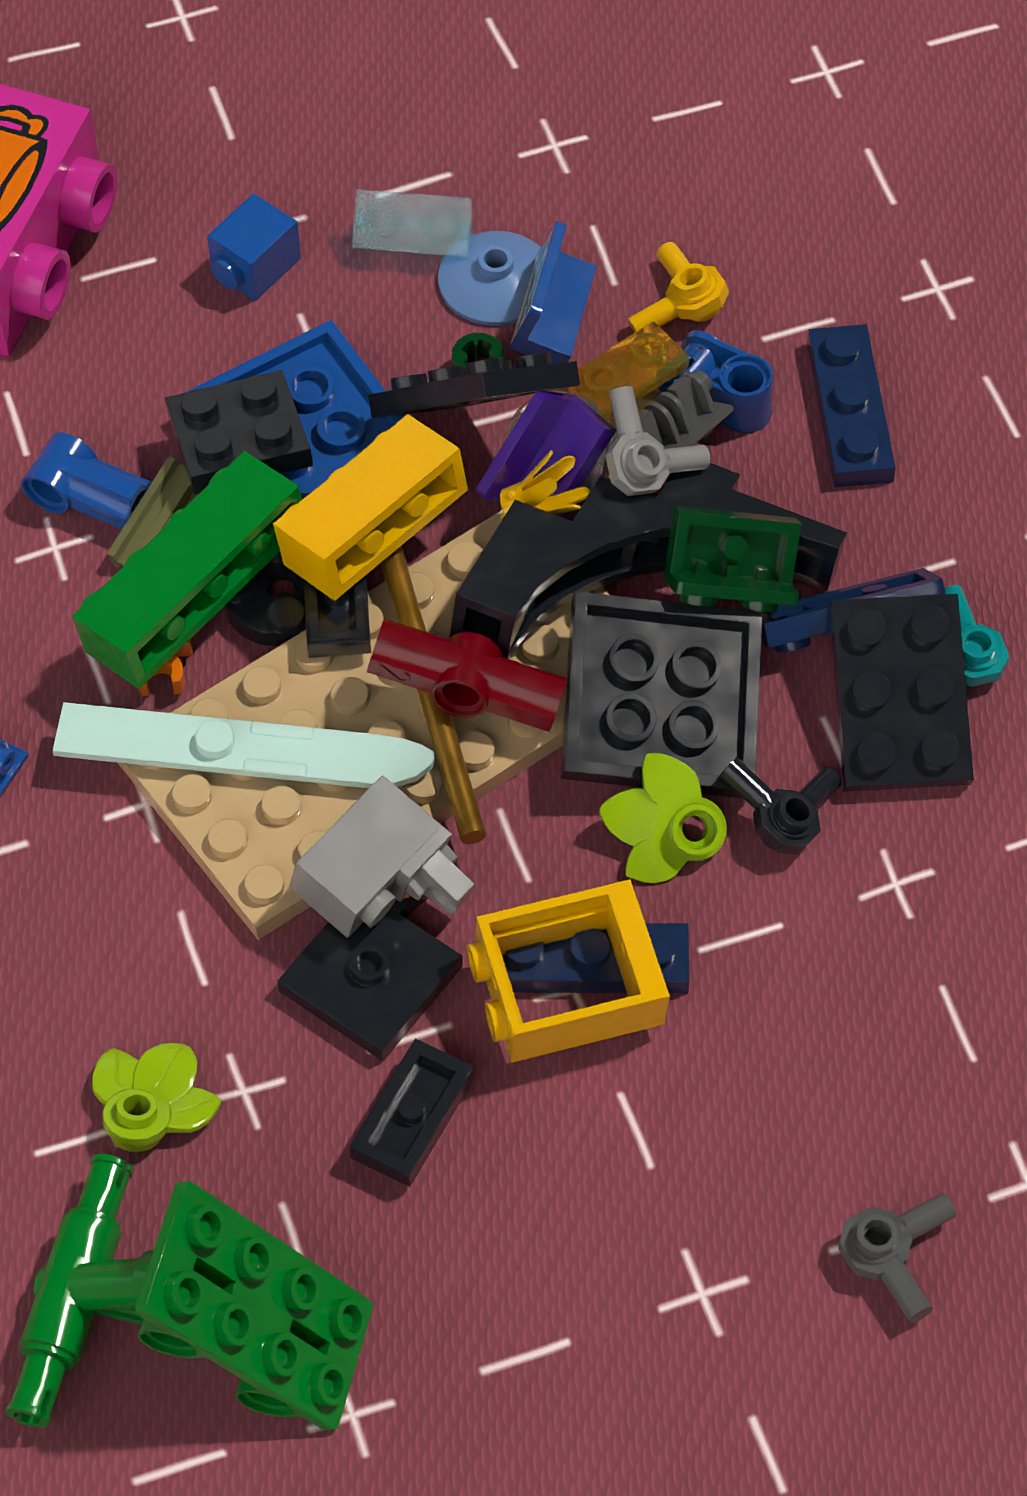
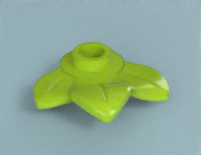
M647 753L644 756L642 765L643 788H632L619 792L607 799L599 807L601 819L610 833L621 841L633 846L627 858L625 875L641 882L659 883L672 879L687 861H701L713 856L721 848L726 837L727 825L724 814L715 803L702 797L700 783L695 771L682 761L661 753ZM697 816L703 822V833L695 840H688L682 832L683 823L687 818Z
M180 1043L159 1044L147 1050L139 1060L119 1049L112 1048L106 1051L97 1061L92 1075V1091L104 1105V1129L119 1148L129 1152L147 1151L154 1148L166 1133H192L206 1126L215 1117L221 1106V1099L204 1089L194 1088L197 1074V1059L195 1053L188 1045Z

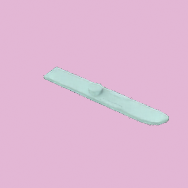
M63 702L53 746V756L360 788H370L382 775L396 787L403 786L419 780L434 765V752L422 744L398 737Z

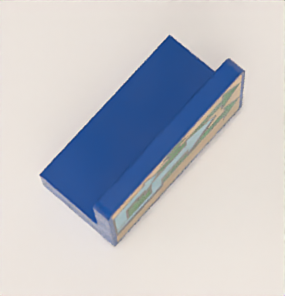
M555 221L535 258L509 346L510 349L525 355L550 352L552 364L568 362L572 356L597 267L594 264L560 252L567 225Z

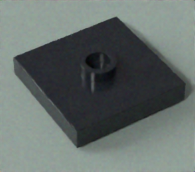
M390 908L375 926L370 928L363 922L348 938L328 922L277 980L278 990L381 1061H384L463 967V956Z

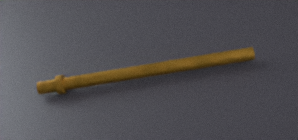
M400 546L381 562L397 622L427 632L404 553ZM417 689L461 842L464 844L478 843L486 837V831L452 716L435 705L431 698V693Z

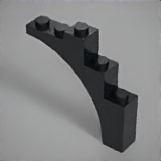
M712 463L704 470L671 473L658 497L649 494L627 496L613 485L610 479L600 476L573 521L514 500L456 593L449 638L463 632L481 634L495 642L502 652V657L509 659L533 628L558 608L572 601L575 591L588 593L598 587L634 576L664 572L674 506L796 518L801 523V530L792 581L828 591L836 575L847 532L736 491L740 474Z

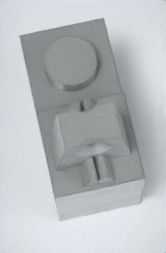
M382 775L296 862L289 888L348 938L363 922L370 928L375 926L389 911L396 899L401 902L408 894L416 900L425 895L452 916L470 897V893L474 889V883L453 864L458 856L448 846L452 834Z

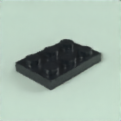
M550 352L515 357L513 358L515 366L513 369L511 360L503 361V358H495L466 363L465 369L464 366H455L427 371L429 383L427 382L426 373L391 378L392 390L368 395L371 419L468 407L532 395L538 391L548 392L580 386L577 361L552 364Z
M958 594L832 600L829 605L844 792L971 785L974 781Z

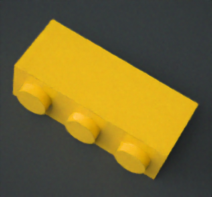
M407 414L388 431L379 434L372 444L346 465L335 470L324 483L298 504L288 508L283 516L273 523L283 564L332 600H337L468 491L460 448Z

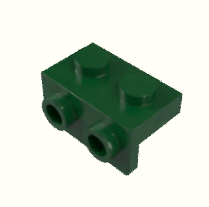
M674 506L663 579L674 593L680 594L679 599L682 602L692 605L716 606L718 598L741 600L740 605L742 607L758 612L778 611L779 604L796 606L799 592L792 585L801 523L792 517Z

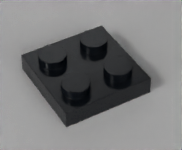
M282 370L165 397L168 417L194 495L200 494L208 486L212 477L220 469L228 467L243 451H246L280 474L313 466L311 448Z

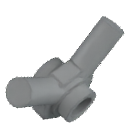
M632 386L618 387L609 391L618 438L614 440L605 457L611 483L627 496L651 494L661 488L669 473L704 470L709 467L710 453L705 445L664 449V446L649 433H643Z

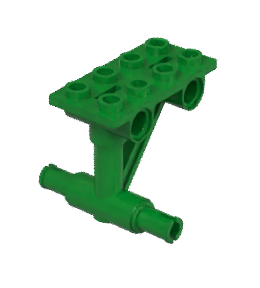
M93 1155L78 1205L69 1209L68 1213L63 1215L47 1264L40 1269L35 1278V1299L19 1343L20 1353L25 1358L11 1402L6 1408V1415L9 1418H16V1422L30 1427L47 1428L50 1425L51 1413L65 1371L73 1370L74 1366L80 1362L96 1314L141 1325L137 1335L139 1340L155 1351L179 1358L206 1357L240 1378L235 1398L243 1406L253 1411L274 1417H303L322 1430H336L340 1424L372 1313V1301L192 1181L177 1182L175 1184L154 1249L146 1251L139 1258L113 1260L122 1235L120 1231L121 1226L116 1221V1217L134 1168L131 1164H124L125 1160L113 1155Z

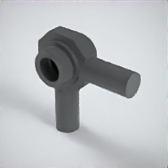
M941 1193L899 1216L895 1212L872 1206L845 1220L838 1247L842 1256L855 1275L876 1281L882 1279L909 1323H915L923 1319L933 1310L927 1297L906 1267L912 1240L955 1218L954 1206L948 1196Z

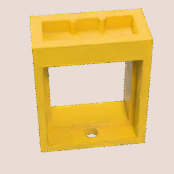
M631 879L476 917L475 942L467 944L468 961L475 982L486 981L492 999L491 1002L485 1003V1014L490 1034L494 1042L505 1041L511 1063L665 1024L670 995ZM593 928L598 930L606 929L628 997L523 1023L502 955L505 954V951L542 941L544 944L572 938L577 932Z

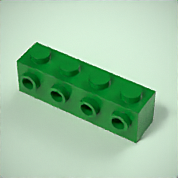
M243 451L228 467L220 469L212 477L208 486L185 508L177 510L170 517L166 526L142 549L133 552L125 561L123 567L100 590L92 592L85 598L79 610L72 615L85 652L137 689H140L280 552L273 523L282 517L288 508L302 500L299 486L246 451Z

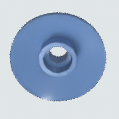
M486 231L462 239L449 249L439 266L438 287L443 301L456 315L474 324L489 327L516 324L534 261L541 247L525 236L506 231Z

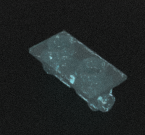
M356 189L352 248L468 257L469 240L472 239L474 218L471 217L473 198Z

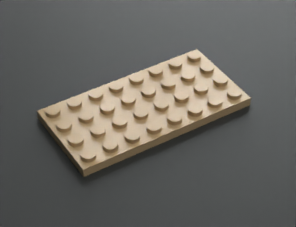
M503 510L408 567L424 625L428 633L450 639L449 634L456 593L501 523L502 519L500 516L504 513ZM386 581L368 592L371 653L309 658L305 630L170 712L174 714L379 734L403 738L422 744L434 752L433 768L419 780L397 788L440 824L453 816L417 689L367 672L384 618L397 622ZM603 586L588 592L610 595ZM571 601L558 608L533 628L509 659L567 678ZM566 686L550 732L486 711L475 718H461L451 715L476 801L563 746ZM118 763L257 940L311 907L289 888L295 864L369 789Z

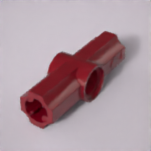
M385 618L367 668L368 673L431 693V698L435 705L450 715L461 718H475L486 711L550 732L567 682L565 677L502 657L499 646L481 634L463 632L451 636L450 639H446Z

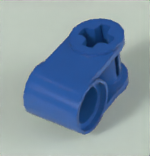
M700 330L689 332L682 341V352L672 365L663 367L656 376L655 381L659 391L668 392L667 389L685 372L694 373L700 370L706 373L713 384L712 389L709 391L712 401L733 406L734 410L720 422V424L725 425L732 431L753 433L765 427L771 419L773 373L769 363L760 356L749 354L720 341L710 333Z

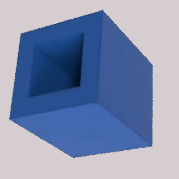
M254 193L207 235L210 268L214 277L224 287L230 290L237 289L254 301H257L301 259L298 221Z

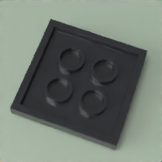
M575 591L571 601L560 779L643 788L642 765L644 756L647 753H661L682 761L695 771L700 783L701 794L742 798L719 775L736 757L756 774L762 612Z

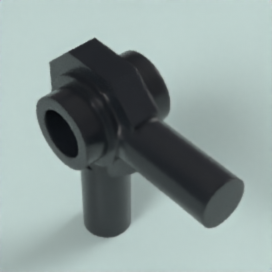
M738 757L719 775L755 809L753 812L755 832L760 836L764 844L777 853L798 855L821 831L817 809L842 784L840 775L834 769L824 767L799 792L784 789H775L773 791Z

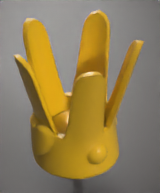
M551 450L523 481L502 489L500 492V504L504 513L500 518H504L514 500L554 515L580 509L581 506L576 505V503L588 497L591 490L587 487H579L550 496L557 490L556 482L574 467V456L563 457L535 476L553 455Z

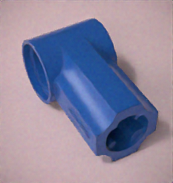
M55 433L52 435L21 480L23 492L42 509L55 514H64L69 508H72L119 529H123L151 484V481L98 460L94 451L86 443L67 433Z

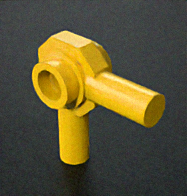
M667 242L660 246L657 251V258L672 277V280L665 293L666 297L627 318L637 338L640 339L677 317L696 322H703L713 318L720 308L723 307L729 294L726 282L716 268L697 263L690 264L679 247L673 242Z

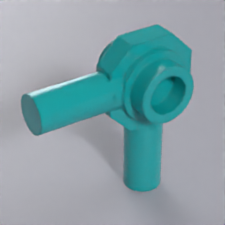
M951 585L944 588L945 594H958L966 685L974 687L999 681L1008 665L1010 657L1000 632L982 624H976L960 585Z

